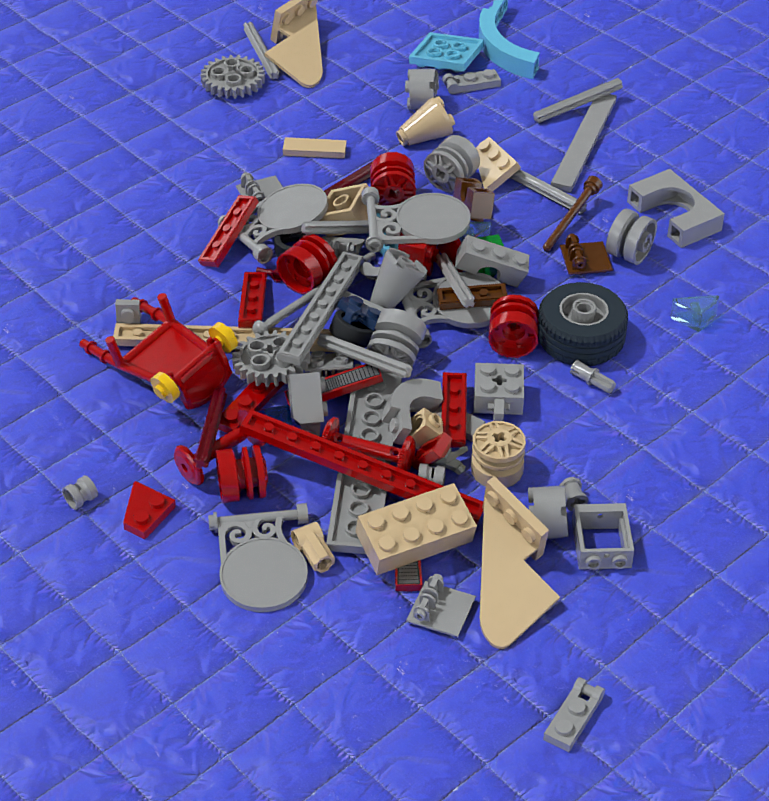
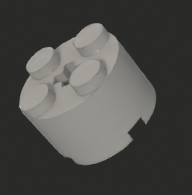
M408 69V80L405 82V91L409 93L407 108L418 110L429 99L438 97L439 78L436 69Z
M565 486L529 487V503H534L533 506H529V510L549 529L547 539L568 537Z

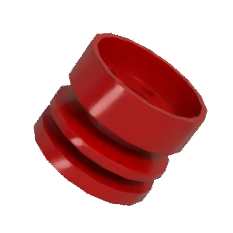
M387 152L373 160L370 166L371 187H375L379 191L380 199L378 205L390 206L400 204L416 195L415 170L410 158L402 153Z
M306 234L278 257L276 262L277 271L280 278L291 290L299 294H306L325 280L335 265L337 257L334 250L323 238L314 234Z
M507 295L493 303L490 309L489 344L499 355L508 358H519L528 355L536 348L538 344L539 310L531 299L522 295Z
M259 445L252 446L253 457H249L247 447H242L241 459H236L232 448L215 451L222 503L239 501L240 489H245L249 500L254 497V487H257L259 498L266 497L268 474L266 461Z

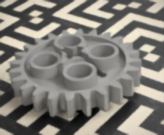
M232 55L229 58L222 56L221 60L214 58L215 62L208 61V65H204V69H201L202 87L206 88V92L211 91V95L218 93V97L225 95L226 99L230 96L236 99L237 95H240L242 98H244V94L252 95V91L258 92V88H262V84H265L263 65H260L259 61L255 62L254 58L248 60V56L240 58V55H237L236 58H233Z
M266 330L264 335L255 333V338L247 336V342L240 341V346H237L235 352L232 353L233 369H235L236 375H240L241 380L247 378L248 384L253 381L256 382V386L265 383L266 387L270 383L278 386L280 381L288 384L287 375L301 374L303 370H308L310 350L300 366L277 360V352L288 337L286 331L278 334L277 330H274L272 334H269Z

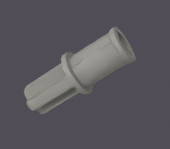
M576 360L570 368L572 369L570 370L572 375L583 379L589 386L594 385L607 393H611L616 386L614 380L599 373V369L590 368L579 360Z

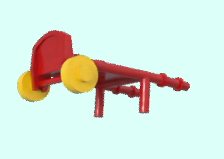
M165 293L157 296L161 308L149 305L145 299L140 300L136 297L131 299L140 300V313L144 312L150 315L154 321L159 320L163 324L123 357L113 336L105 339L109 350H103L94 341L89 342L86 339L80 341L79 346L88 355L93 354L100 358V361L104 364L109 363L119 370L151 382L154 393L168 403H173L180 397L185 408L189 410L206 404L211 400L215 388L220 389L224 387L232 374L224 352L230 353L238 346L233 330L221 322L215 323L209 329L210 337L204 341L175 319Z

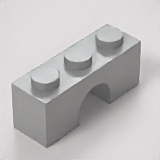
M467 235L456 251L455 268L477 274L481 268L493 267L497 269V280L499 282L518 287L529 273L530 255Z

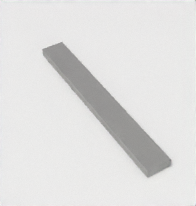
M608 94L592 101L551 181L552 186L565 192H572L616 103L617 95Z
M342 252L277 352V360L300 366L336 309L340 299H342L359 272L360 266L364 263L363 256Z

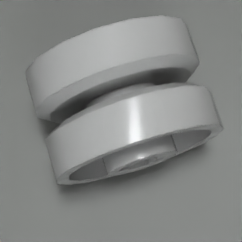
M627 208L623 209L617 215L610 228L606 241L607 253L618 258L624 256V260L635 265L640 264L646 258L653 245L657 232V221L645 215L639 218L637 212Z

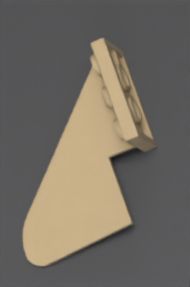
M290 0L275 10L270 40L278 44L266 51L264 56L301 86L312 88L320 82L323 73L316 9L318 0Z
M494 476L486 483L482 506L484 515L479 618L482 633L489 644L497 649H505L560 599V596L525 562L530 556L535 561L543 556L549 529Z

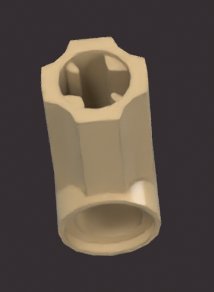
M317 522L291 531L293 545L300 552H303L314 571L323 573L335 564V557L325 543L322 529Z

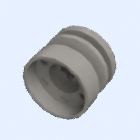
M451 135L446 138L424 160L426 177L436 188L445 192L454 191L456 177L469 178L480 166V157L475 146L469 140L459 135Z
M394 308L382 310L375 326L376 331L373 332L367 349L413 367L419 352L418 346L421 345L427 330L426 324L417 316L404 310Z

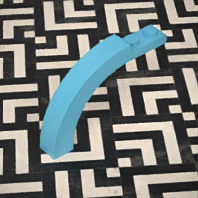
M494 0L492 7L490 6L489 9L483 8L480 13L479 39H484V48L482 50L493 63L504 70L533 79L538 71L540 52L521 48L500 34L497 26L508 9V0Z

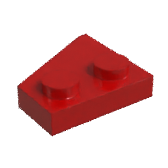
M135 481L123 521L124 530L145 540L176 507L175 500Z

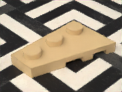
M490 137L480 142L476 147L480 157L478 169L484 188H489L492 192L521 168L518 162Z

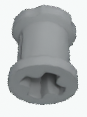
M569 477L560 483L559 486H565L566 507L568 510L573 511L574 504H588V497L581 490L582 483L579 478Z

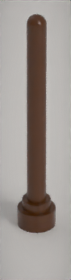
M589 176L584 182V191L544 243V251L548 252L552 249L589 197L601 190L603 183L598 177Z

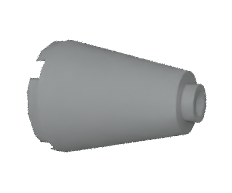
M395 248L387 249L370 302L385 309L394 308L425 277L427 273L426 268L418 260L415 262L410 260V255Z

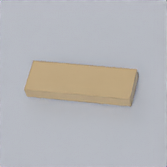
M285 137L283 155L345 159L347 140Z

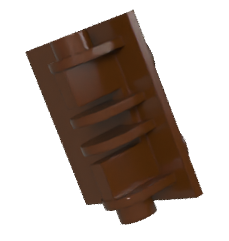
M569 234L565 244L560 245L568 275L613 271L603 241L579 243L577 235Z

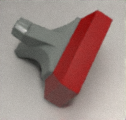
M444 432L420 446L414 456L412 467L419 470L420 463L428 464L430 467L441 465L460 475L466 467L456 458L467 452L468 447L463 446L459 450L452 452L450 448L452 438Z

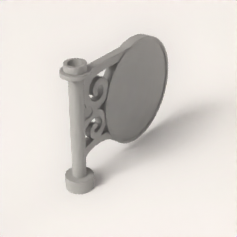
M294 184L280 188L257 204L237 238L253 251L254 259L261 264H265L271 260L273 251L266 244L262 243L277 235L300 232L302 222L320 221L328 210L327 195L320 187L312 184ZM222 215L218 219V227L226 215Z
M366 187L361 193L362 202L367 206L369 237L366 239L365 244L366 248L374 253L379 252L384 244H444L462 237L470 226V211L462 201L450 195L424 193L412 196L400 204L382 206L376 205L380 198L379 191L375 187ZM376 213H381V218L377 217Z
M469 272L459 273L467 286L500 283L497 279L479 272L477 274ZM446 277L419 282L401 300L406 312L417 316V313L421 311V320L426 325L449 323L461 328H481L490 325V309L492 306L439 310L436 295L437 288L451 287ZM435 287L433 292L430 289H428ZM428 329L418 348H425L432 342Z
M307 503L296 504V509L221 517H217V512H213V515H208L210 531L215 530V533L219 535L221 588L233 604L248 611L272 612L287 607L300 597L308 580L307 563L303 554L285 539L282 533V524L287 520H298V525L309 524ZM262 523H265L262 525V532L264 534L260 533L258 530L259 526ZM241 531L245 533L243 538H236L241 537ZM230 532L229 539L235 547L226 554L225 540L226 535Z

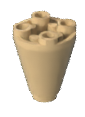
M439 96L429 99L396 131V136L402 146L445 137L453 133L452 126L455 125V120L450 113H446L444 102Z

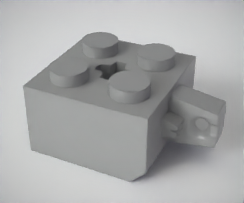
M475 363L474 413L493 414V421H504V414L523 415L524 364Z
M320 372L287 375L291 418L300 424L302 430L320 436V422H324V417L328 416L327 401H322L321 393L326 391L325 378L320 377Z

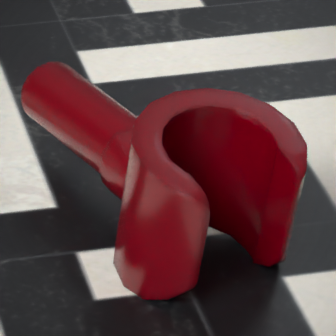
M257 267L256 272H266L276 283L282 281L277 268L269 270Z

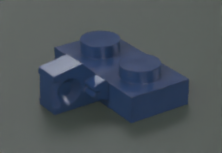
M357 296L340 299L337 307L346 313L342 318L349 324L359 321L371 330H376L375 326L381 313L380 310L364 304V301Z

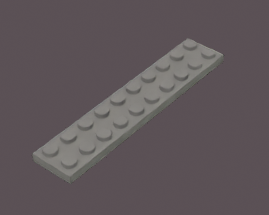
M379 369L383 382L351 392L344 434L393 446L394 443L392 432L389 431V424L383 423L381 417L386 403L395 389L402 383V377ZM375 458L391 465V461ZM338 472L326 542L330 551L366 554L355 532L357 519L362 514L385 507L387 491Z

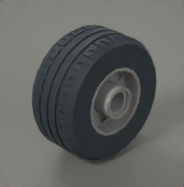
M568 283L553 289L540 303L538 317L539 343L556 360L570 365L579 360L587 366H594L612 359L623 348L627 332L628 311L623 301L610 289L593 283Z

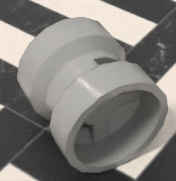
M420 463L418 476L444 486L446 466L437 465L436 467H430L428 464Z
M86 475L78 478L75 484H68L62 488L64 499L74 510L82 507L85 501H91L98 497L95 484Z

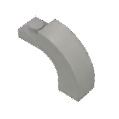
M422 378L411 379L401 383L395 389L386 403L381 417L383 423L389 424L393 443L402 445L411 432L410 412H419L422 408H426L434 413L443 401L441 382Z

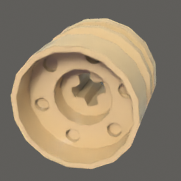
M491 421L482 424L473 435L471 473L475 480L483 486H486L487 481L494 476L506 488L513 486L523 475L526 447L525 435L520 428L508 422Z

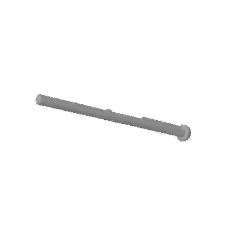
M369 252L363 256L364 263H370L376 259L374 252ZM322 284L283 308L265 322L257 320L252 327L253 333L264 335V331H268L269 328L310 303Z

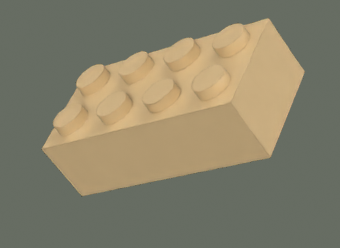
M453 483L358 516L355 532L376 575H380L472 542L477 525Z

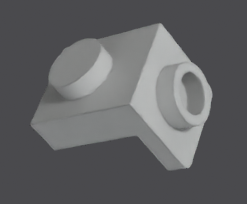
M116 299V323L141 324L140 300Z

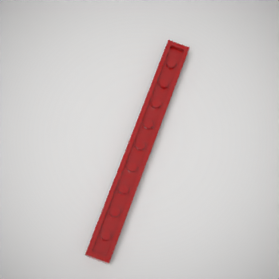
M250 409L240 425V433L405 499L444 487ZM459 492L476 525H478L484 512L482 508L483 501Z

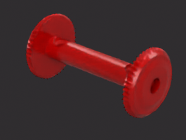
M243 407L238 410L237 421L239 426L250 409ZM240 427L235 428L215 440L210 461L216 458V450L231 449L246 438L252 444L259 445L260 447L264 446L265 442L240 433ZM183 445L177 446L174 451V460L180 473L188 482L194 485L202 484L205 478L202 467L200 469L196 467L194 462L195 454Z
M337 417L331 418L326 423L322 438L367 456L398 463V468L410 472L416 449V442L413 436H407L402 448H397L339 433L340 423Z

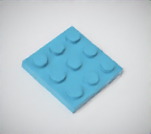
M430 32L409 56V64L462 72L467 69L484 48V39Z

